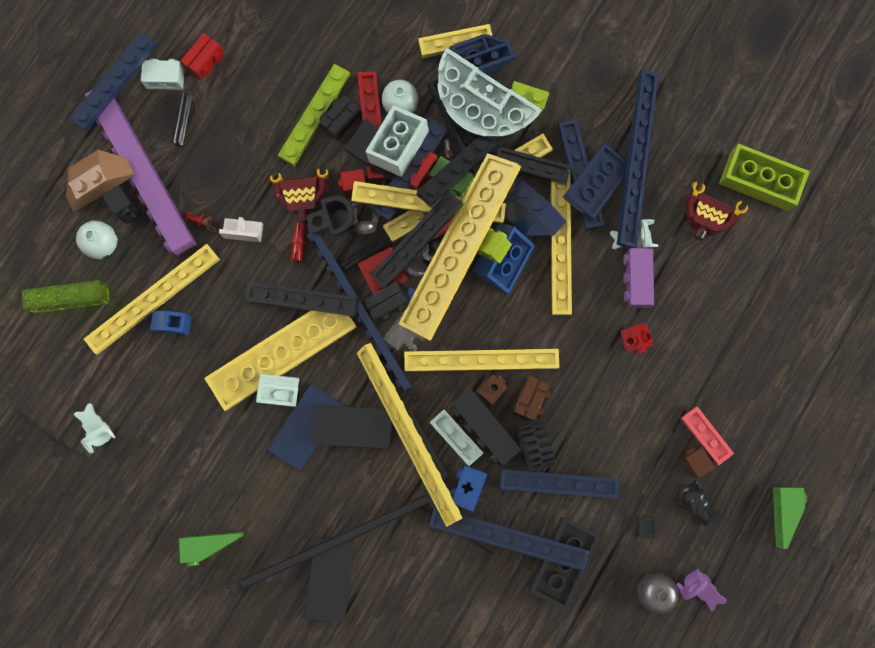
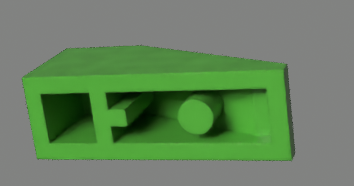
M773 487L776 547L788 549L805 510L807 495L804 492V488Z
M244 532L179 538L180 563H187V566L199 565L200 561L207 559L243 537Z

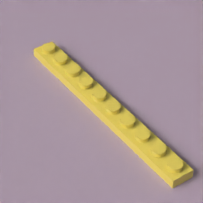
M544 134L515 149V151L540 158L553 150ZM409 210L383 225V228L392 243L408 235L426 216L427 212Z
M371 343L364 345L357 352V355L446 527L462 519L460 511L455 505L448 488H446L440 472L436 469L431 455L425 448L421 436L413 425V421L409 417L404 403L400 400L394 384L390 381L376 350Z

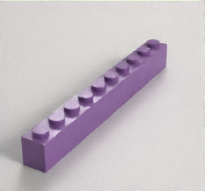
M91 91L85 93V96L87 97ZM114 98L97 118L96 122L99 127L104 128V137L114 146L111 148L113 153L128 159L135 174L128 179L130 184L139 191L140 194L137 196L143 205L146 204L148 208L146 212L152 221L155 220L157 224L155 229L158 234L164 236L166 240L164 242L165 247L169 252H173L178 256L197 244Z

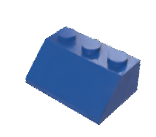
M498 223L494 232L499 230L508 236L507 240L512 244L500 264L480 256L472 272L482 281L509 294L535 245L514 226Z

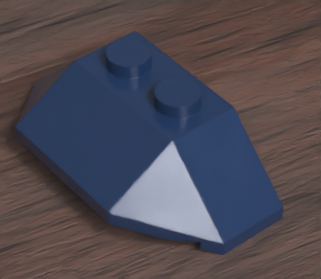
M482 34L449 47L451 51L476 66L488 76L497 73L516 58L509 40H502L487 34Z
M517 177L515 178L503 203H506L504 217L525 236H554L567 221L527 183Z

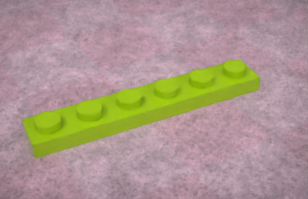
M336 64L333 65L278 154L280 159L293 166L296 165L320 126V116L325 111L328 112L333 101L338 97L351 76L349 71Z

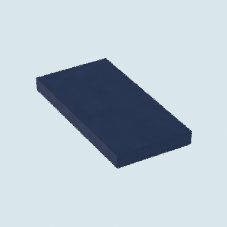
M603 143L562 198L592 221L624 179L627 161L607 144Z
M313 385L309 386L268 448V451L299 471L303 469L318 444H311L314 404L344 406Z

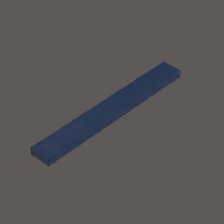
M434 507L429 527L585 571L589 550L461 515L462 519L446 527L437 508Z

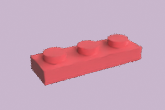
M697 406L680 418L716 465H720L734 454Z

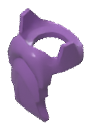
M698 569L686 576L685 586L676 583L678 591L685 600H689L697 595L708 604L711 611L715 610L717 604H725L727 602L726 598L716 591V587L711 583L709 577Z

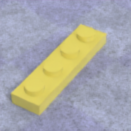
M490 24L418 38L422 58L442 55L446 48L449 49L452 45L482 34L492 36Z

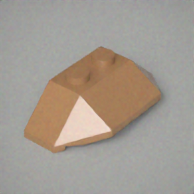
M96 150L68 168L66 197L73 212H77L135 174L127 158Z

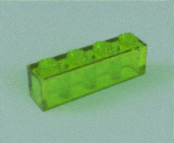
M96 280L22 290L23 309L35 313L109 303L108 284Z

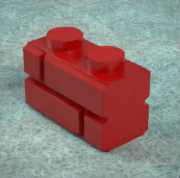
M203 33L180 62L186 70L202 80L204 76L210 74L214 63L222 59L224 51L219 43Z

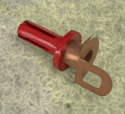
M190 213L186 214L185 218L197 222L199 227H204L205 225L208 231L217 232L211 226L212 216L207 218L204 214L200 217Z

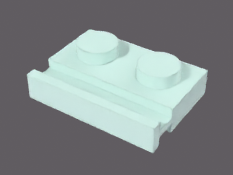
M260 373L256 402L296 407L299 378Z

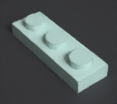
M445 410L430 422L468 466L483 454L479 447Z

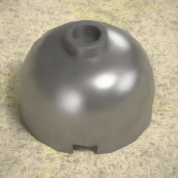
M662 573L647 574L638 584V600L647 611L654 614H665L671 612L676 607L679 600V591L670 577Z

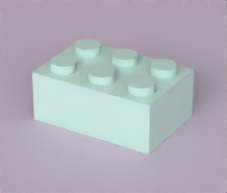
M393 105L365 151L369 163L402 177L429 132L427 120Z

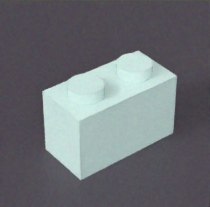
M158 59L145 60L142 64L141 82L146 89L183 90L184 68L180 61L175 59H168L167 61H160Z

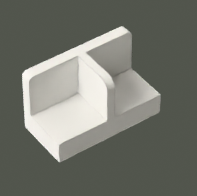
M239 217L238 220L225 218L224 227L219 229V234L225 239L261 242L263 223L245 221L243 217Z

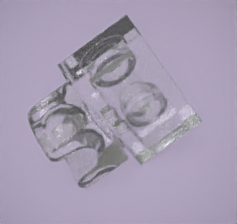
M403 312L383 337V340L397 351L404 344L415 352L417 351V346L413 344V340L419 338L425 341L426 338L399 325L404 314Z

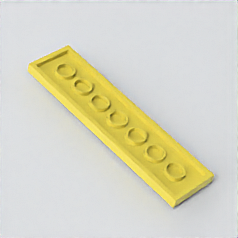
M309 311L205 377V380L224 411H227L257 392L260 373L282 376L357 327L350 316Z

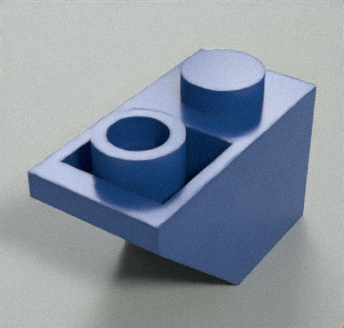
M153 311L150 331L189 336L192 317L186 313Z

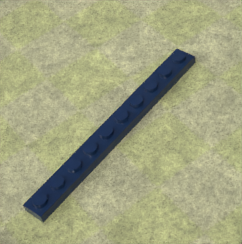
M645 69L639 71L616 243V245L629 249L637 248L659 77V74Z
M308 226L309 234L307 236L312 244H317L319 249L316 251L321 260L326 259L329 264L326 268L330 275L333 276L335 274L338 279L335 283L341 292L345 291L347 296L357 297L319 232H311ZM358 299L356 313L358 322L365 324L367 337L369 340L374 339L377 344L374 348L379 357L383 355L387 362L384 365L388 372L395 374L396 379H394V382L399 390L403 388L405 392L412 388Z

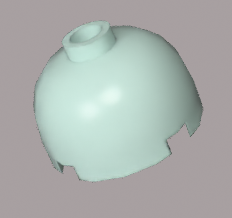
M394 80L384 88L382 105L387 113H389L393 105L414 113L418 105V93L410 82Z
M93 220L86 222L79 228L76 235L78 248L83 254L92 259H102V257L112 254L117 246L118 239L113 228L102 221Z

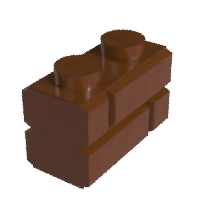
M528 376L512 412L530 421L536 420V418L540 419L544 410L541 408L543 401H548L551 391L548 390L550 385Z

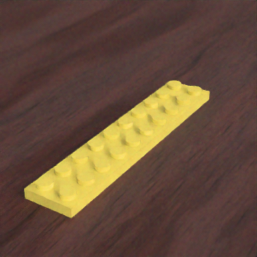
M487 153L462 201L464 205L455 214L399 325L431 341L521 168L519 164Z

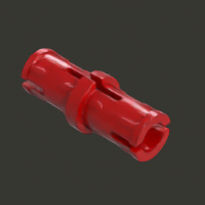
M295 223L294 238L291 239L293 246L290 258L294 262H297V260L298 262L303 261V249L306 246L305 233L307 224L300 223V225Z

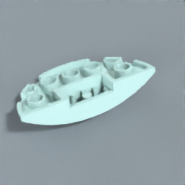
M446 48L438 68V92L447 113L462 128L481 136H506L528 126L542 111V109L513 90H509L481 72L476 66L450 49Z

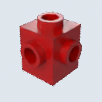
M646 324L635 325L621 330L623 345L627 353L635 351L636 355L647 352L646 348L653 346L652 335L648 331Z

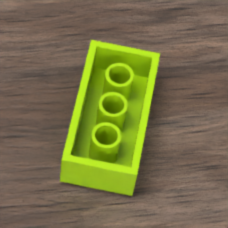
M737 144L730 152L719 184L783 210L790 211L798 205L810 171Z

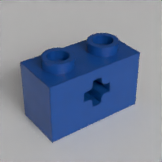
M465 465L463 469L459 468L456 479L459 480L456 487H452L450 492L455 505L473 512L487 474ZM470 482L472 490L464 493L462 485Z

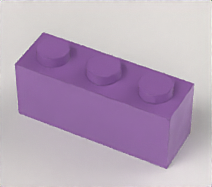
M630 248L623 257V263L626 265L624 284H627V291L624 292V302H627V308H650L654 305L653 249Z

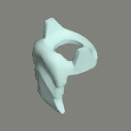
M643 219L640 221L637 248L658 247L657 244L652 243L651 233L648 225L654 224V220ZM611 231L610 235L614 239L612 249L622 247L616 245L618 232Z
M89 403L84 412L74 413V416L83 423L82 427L87 432L85 434L86 437L81 440V443L90 454L94 452L91 445L101 446L108 442L111 436L116 438L107 423L103 422L101 417L96 415L92 404Z

